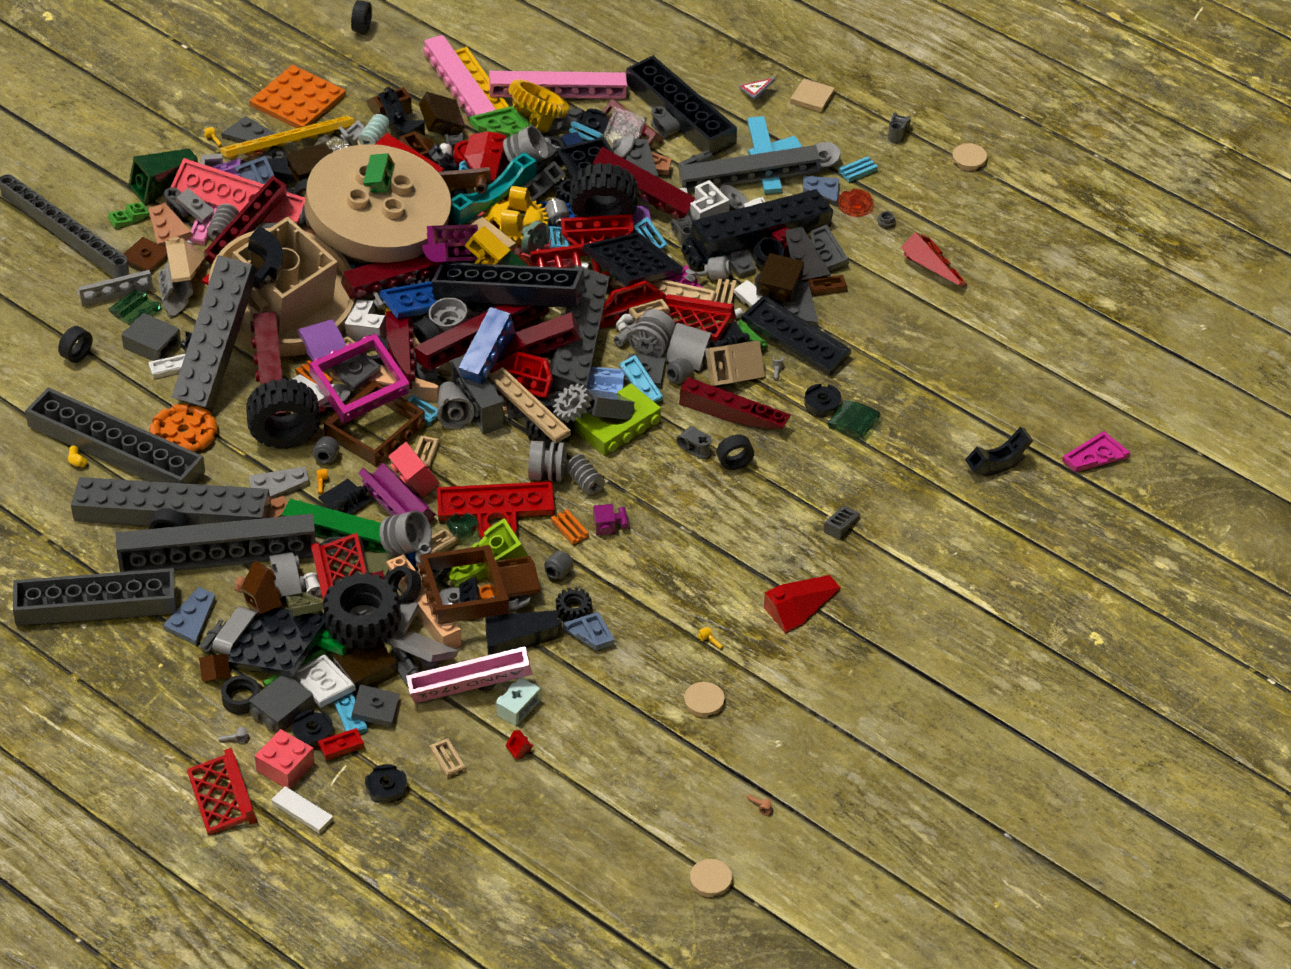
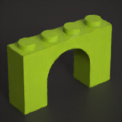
M629 384L617 392V394L635 402L634 411L629 421L617 425L608 424L587 412L581 414V418H575L574 431L603 456L614 452L621 445L628 443L631 439L661 421V407L633 384Z

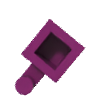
M613 504L594 505L593 520L596 536L615 534L616 524H621V528L627 529L629 523L626 508L619 507V513H614Z

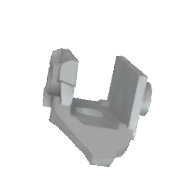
M167 263L164 269L160 270L158 278L164 309L167 311L168 316L174 317L188 304V298L192 296L193 290L190 280L172 283L170 266Z

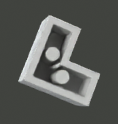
M710 180L695 186V201L690 203L691 221L729 211L730 200Z
M356 299L345 322L347 336L354 341L375 333L385 338L386 318L385 315H376L374 301Z

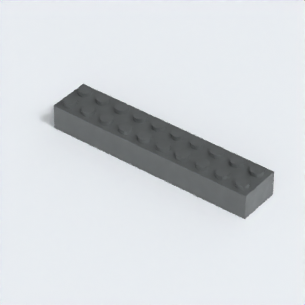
M49 387L25 410L28 427L68 445L77 446L79 450L148 481L195 484L205 473L204 457Z
M79 477L71 502V510L74 521L149 526L156 510L170 508L182 513L186 517L189 526L268 518L272 504L269 489ZM161 523L165 527H175L169 523Z
M313 514L116 532V550L120 572L169 568L179 571L252 564L255 561L262 563L270 562L269 556L293 552L294 556H298L299 559L314 558L311 545L316 543Z

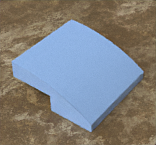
M591 366L586 388L617 393L623 389L625 374L622 369Z

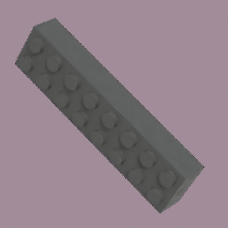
M220 255L217 256L172 398L213 411L254 286L255 274L259 271L252 264Z
M575 265L574 268L584 270L585 290L577 308L562 307L560 316L572 312L579 324L581 340L553 349L549 365L553 379L550 389L564 392V388L569 389L570 385L575 387L577 383L580 386H587L609 276Z
M174 568L13 580V614L16 626L165 615L176 612Z

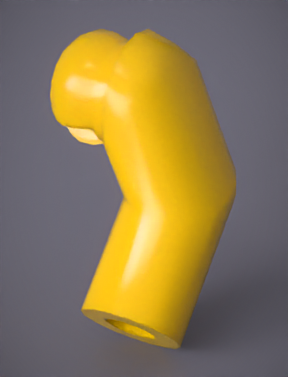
M70 446L68 462L73 466L84 468L87 464V459L78 454L79 448L77 446Z

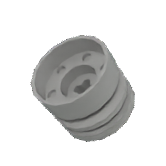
M532 125L525 127L518 134H513L503 141V148L510 162L523 152L537 160V163L549 156V149L543 135Z
M443 298L434 302L430 307L429 319L436 325L440 333H443L468 321L467 308L461 300Z
M657 309L645 311L629 334L631 347L640 355L660 357L671 341L676 326L675 322L663 311Z
M531 441L528 467L529 480L542 481L544 473H548V480L553 481L554 473H556V482H562L567 461L565 443L559 442L558 451H555V442H551L550 449L546 450L544 441Z
M416 510L386 517L381 523L379 535L387 553L392 556H400L417 552L418 546L421 543L425 542L430 545L432 531L427 517L422 512Z

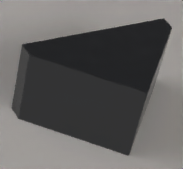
M403 120L394 124L390 122V134L399 141L400 136L415 131L425 136L424 120Z

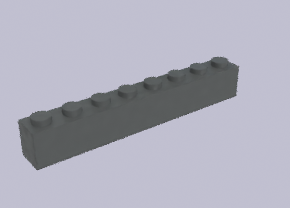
M811 145L679 166V180L681 188H686L687 192L695 191V186L709 180L718 188L722 185L731 186L762 181V179L815 173L820 172V156L817 146Z

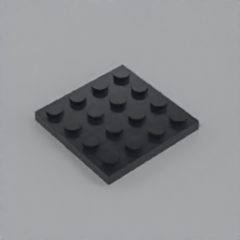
M639 232L584 244L582 249L591 259L627 287L645 280L650 282L682 274L683 271L681 265Z
M274 608L259 614L251 623L249 630H246L242 635L239 644L237 643L231 650L230 655H228L229 667L292 677L326 630L324 615L308 613L293 616L290 610Z

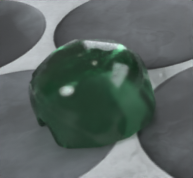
M455 513L447 521L448 530L458 538L471 537L478 526L477 518L470 513H465L462 517Z

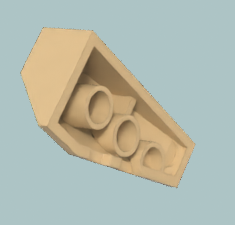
M169 238V240L165 241L172 283L191 280L196 274V269H200V264H204V254L183 238Z

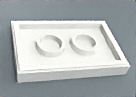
M325 654L300 666L292 676L294 680L313 693L314 701L320 708L356 690L354 683Z

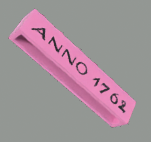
M521 647L408 675L407 681L414 703H419L533 675L526 647Z

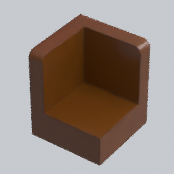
M228 654L199 658L203 682L230 678Z

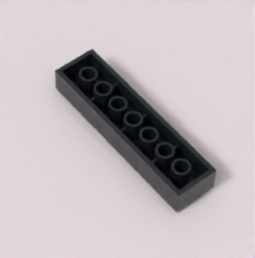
M654 55L626 68L627 85L653 108L656 106L664 107L679 122L680 132L703 152L709 150L714 155L737 143V127Z
M814 189L693 220L690 238L705 258L709 259L755 247L759 241L764 238H771L773 232L785 227L788 229L803 227L806 233L824 225L831 227L834 210L819 191Z
M441 262L432 280L434 300L456 298L463 303L476 302L479 304L494 303L497 305L512 304L515 306L577 308L585 290L583 269Z

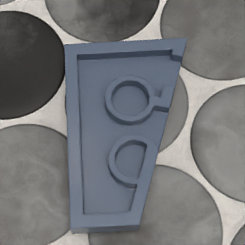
M198 587L163 625L164 630L197 646L198 637L204 629L206 618L209 617L216 600L215 594Z

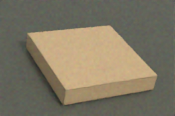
M803 78L790 98V103L822 112L834 94L835 88Z

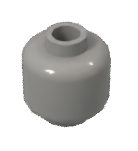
M558 198L547 202L545 212H548L549 223L561 226V218H569L570 216L566 203Z
M725 256L712 257L708 260V264L705 265V271L712 281H717L719 278L726 280L732 274V264Z

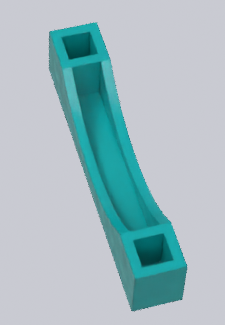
M523 152L511 160L503 173L486 187L485 193H460L452 198L449 219L457 225H463L509 195L511 186L521 187L535 178L537 160Z

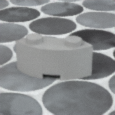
M293 552L269 556L271 569L276 577L274 583L280 590L281 595L302 593L301 588H304L303 576L299 577L297 568L300 567L298 556H294Z

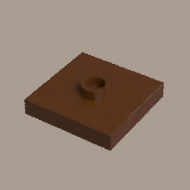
M145 237L139 239L123 254L127 257L128 265L141 272L150 270V273H152L167 259L166 248Z

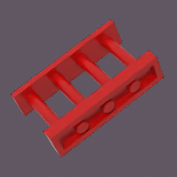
M584 244L544 250L536 249L530 251V264L537 263L538 267H545L544 262L555 260L557 268H564L562 259L573 258L574 266L582 267L580 257L588 255L582 251ZM591 259L595 272L609 276V272H601L600 265Z

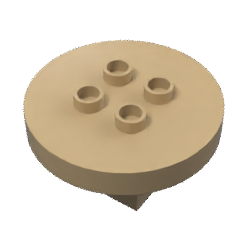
M366 144L349 146L334 151L315 165L307 181L304 207L307 220L314 232L325 243L338 250L347 261L357 264L406 261L424 254L422 245L428 244L427 226L448 224L451 197L441 175L423 159L398 148ZM389 153L395 163L389 192H370L372 187H376H368L363 184L370 155Z
M286 217L273 227L265 228L281 244L283 250L281 274L277 281L271 279L268 285H264L261 290L254 286L253 288L269 304L267 307L268 311L266 312H276L280 356L287 357L307 354L306 345L299 337L298 329L332 319L342 334L345 330L347 317L355 303V298L350 299L341 284L343 272L352 269L345 257L338 250L325 243L320 237L303 231L289 217ZM254 231L234 239L218 254L252 264L258 269L265 263L262 257L248 250L249 237ZM216 256V258H215V260H214V262H213V264H212V267H211V269H210L209 281H210V278H211V275H212V272H213V268H214V265H215L217 256ZM247 304L235 342L257 352V348L253 349L252 337H255V332H251L250 321H254L253 314L256 312Z

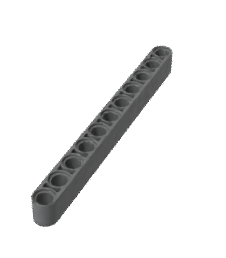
M6 174L0 177V191L5 199L113 277L118 278L129 275L126 256L14 176Z

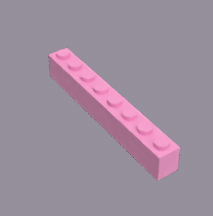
M443 35L424 40V56L428 57L431 66L435 67L438 76L442 77L445 86L449 87L452 96L456 97L459 106L463 107L467 117L496 110Z
M489 71L490 97H512L509 94L510 92H508L510 84L513 80L523 79L524 81L527 80L550 89V91L555 92L561 98L626 99V74L621 72Z

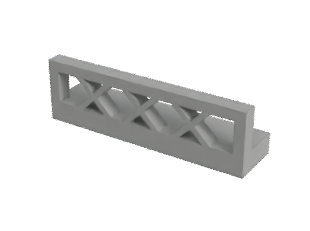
M150 270L78 287L77 294L81 305L86 306L153 289Z

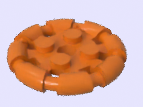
M190 403L175 404L170 409L165 408L152 419L153 423L149 427L150 433L163 439L166 438V440L193 452L202 451L214 441V436L218 430L215 417H212V413L209 410L197 405L190 406Z

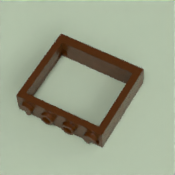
M373 381L345 405L384 387ZM402 397L385 404V406L409 419V421L375 450L342 431L352 420L343 424L336 413L323 423L324 436L334 438L340 446L376 467L385 461L406 440H409L413 434L424 427L425 411Z
M490 545L420 555V563L417 564L418 574L422 575L423 589H427V602L431 603V614L435 615L438 624L508 614L509 598ZM483 563L494 598L443 605L432 570Z

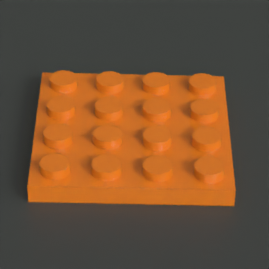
M291 65L249 100L251 107L294 128H300L316 122L346 96V90L297 66Z

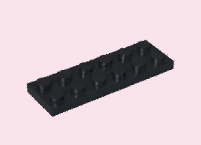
M762 296L741 317L743 322L828 375L851 355L852 349L766 296Z

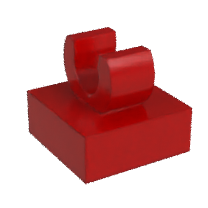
M514 730L505 746L515 759H522L525 752L529 753L534 745L530 744L528 737L524 736L521 730Z

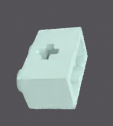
M522 677L510 685L508 691L503 696L501 695L497 699V716L517 727L541 701L540 687Z

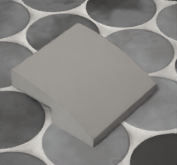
M677 323L669 344L666 361L672 362L679 358H686L693 365V369L702 370L706 353L705 349L709 348L712 333Z

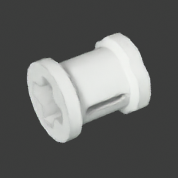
M317 573L305 574L303 581L307 589L306 593L320 597L322 593Z

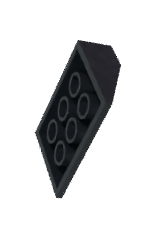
M605 137L556 148L559 158L572 179L580 169L593 164L602 147L613 152Z

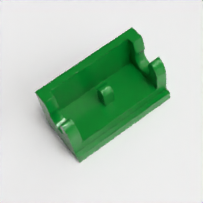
M389 153L370 155L363 182L365 186L376 187H372L370 192H389L395 163Z

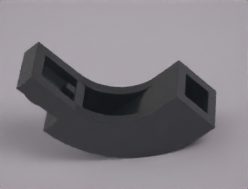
M258 226L249 237L248 250L259 255L265 261L254 278V287L261 290L264 285H268L271 279L274 281L278 280L282 270L283 250L281 244L272 233Z
M1019 427L1003 445L990 450L977 446L965 461L976 474L984 476L995 475L1009 470L1026 457L1023 452L1034 440L1025 428Z

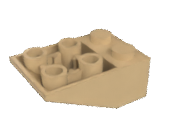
M760 340L705 349L710 385H721L765 377Z

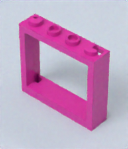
M376 333L365 336L360 341L350 343L344 348L332 351L327 356L317 358L310 363V375L343 424L409 393V381ZM374 348L396 382L350 404L344 405L322 371Z

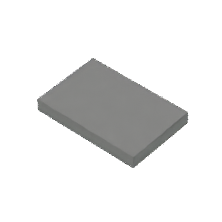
M414 631L406 632L404 636L394 634L391 638H387L386 641L391 646L429 662L455 658L458 650Z

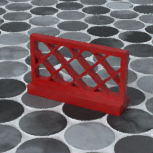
M667 294L665 297V302L670 308V313H672L669 316L672 319L680 318L674 321L675 325L680 323L693 328L700 327V330L707 332L717 329V332L711 335V340L718 341L728 324L736 320L734 304ZM692 320H696V321H697V322L692 323V324H689V325L687 324V322L692 321ZM710 322L713 323V325H710V326L705 327V328H704V326H703V325L708 324V323H710Z
M358 533L322 546L319 543L311 545L323 599L330 586L333 587V583L338 578L342 579L345 576L341 573L346 567L352 569L348 574L349 576H352L357 571L363 574L367 572ZM355 541L356 544L352 550L345 548L348 543ZM338 549L333 557L327 554L328 550ZM342 552L349 553L344 561L338 559ZM353 556L359 557L355 565L349 563ZM335 562L341 564L337 572L331 570Z
M232 747L224 750L225 755L187 769L208 836L249 821L250 825L258 822ZM225 764L221 772L214 770L216 765ZM200 771L205 772L201 780L193 776V774ZM210 774L217 776L214 784L206 782ZM223 778L230 780L226 788L218 786ZM203 786L211 788L207 795L199 793ZM215 790L223 792L219 800L212 798ZM228 794L235 796L231 804L224 802ZM208 801L216 804L212 811L204 809ZM220 806L228 808L224 815L217 813ZM233 810L241 812L242 815L234 819L229 817ZM213 817L221 820L218 825L210 827L209 824Z

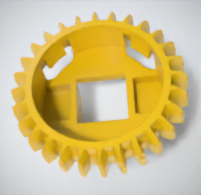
M523 79L513 80L508 88V92H510L509 94L512 95L514 100L512 103L513 107L523 117H530L529 123L542 133L549 131L555 118H565L568 113L569 105L567 101L556 95L555 92L550 91V89L527 80L524 81Z
M511 186L508 200L501 199V202H497L495 205L487 208L483 217L491 224L493 221H496L500 226L499 230L512 239L516 246L522 245L523 236L521 231L525 226H529L534 221H541L546 226L549 223L548 212H545L546 209L542 208V204L537 205L536 200L532 202L528 188ZM519 211H525V212H526L523 221H522V214H520Z

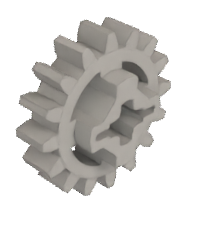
M579 383L575 387L570 385L569 389L564 388V393H559L560 397L554 400L557 404L553 405L555 409L553 412L561 421L564 420L568 423L571 419L574 422L576 417L581 418V414L587 412L585 409L591 406L588 402L592 401L590 397L592 394L584 385L580 386Z

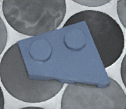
M266 156L234 167V171L240 177L261 184H265L272 175L274 176Z
M804 176L803 192L817 189L824 199L831 201V205L837 206L839 178Z
M599 612L563 623V628L566 632L595 651L614 645V638Z

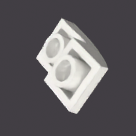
M748 280L733 289V292L743 304L747 303L750 307L762 297L756 295L757 287Z

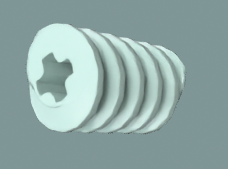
M381 114L374 115L359 135V143L361 145H374L390 130L389 119Z

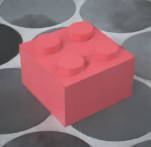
M407 442L388 456L393 462L390 464L391 467L399 474L402 481L413 492H418L422 498L440 484Z
M281 729L255 755L256 771L289 789L315 763L313 747Z

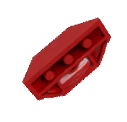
M490 131L472 134L469 136L464 160L470 169L490 167L493 183L496 179L503 150V141L506 135Z
M632 214L561 218L562 236L572 245L585 244L590 241L597 242L632 234L634 230Z
M646 280L614 290L603 305L599 328L603 329L616 325L623 314H629V308L659 299L665 301L667 295Z
M517 351L501 362L494 364L491 374L503 367L532 395L548 398L553 381L548 359Z

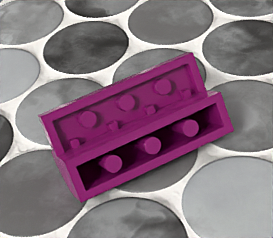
M478 225L427 226L428 244L422 245L426 257L433 262L476 261L478 258L465 245L472 235L478 231Z
M384 463L373 474L365 468L359 471L358 474L363 478L361 481L363 483L362 486L365 485L368 492L391 516L417 510L422 512L430 522L436 515Z

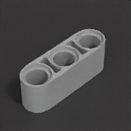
M239 606L215 637L213 650L230 655L231 650L237 643L239 644L240 638L246 630H249L251 623L259 616V613Z

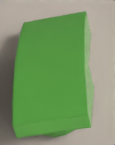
M143 202L127 204L123 211L109 212L108 219L114 229L143 220L149 216V212Z

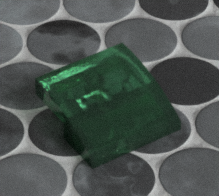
M135 289L109 308L110 313L129 326L143 313L153 317L162 310L161 303L148 299L146 293Z
M845 400L827 424L829 429L844 430L847 437L863 438L881 414L864 404Z

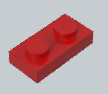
M357 728L319 740L318 746L327 761L364 748V741Z

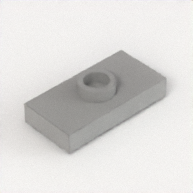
M189 188L176 197L175 201L201 223L214 213V209Z

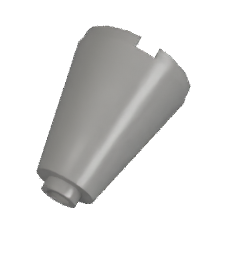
M444 382L439 387L437 418L445 428L452 430L463 428V425L467 422L469 424L474 417L473 404L455 383Z

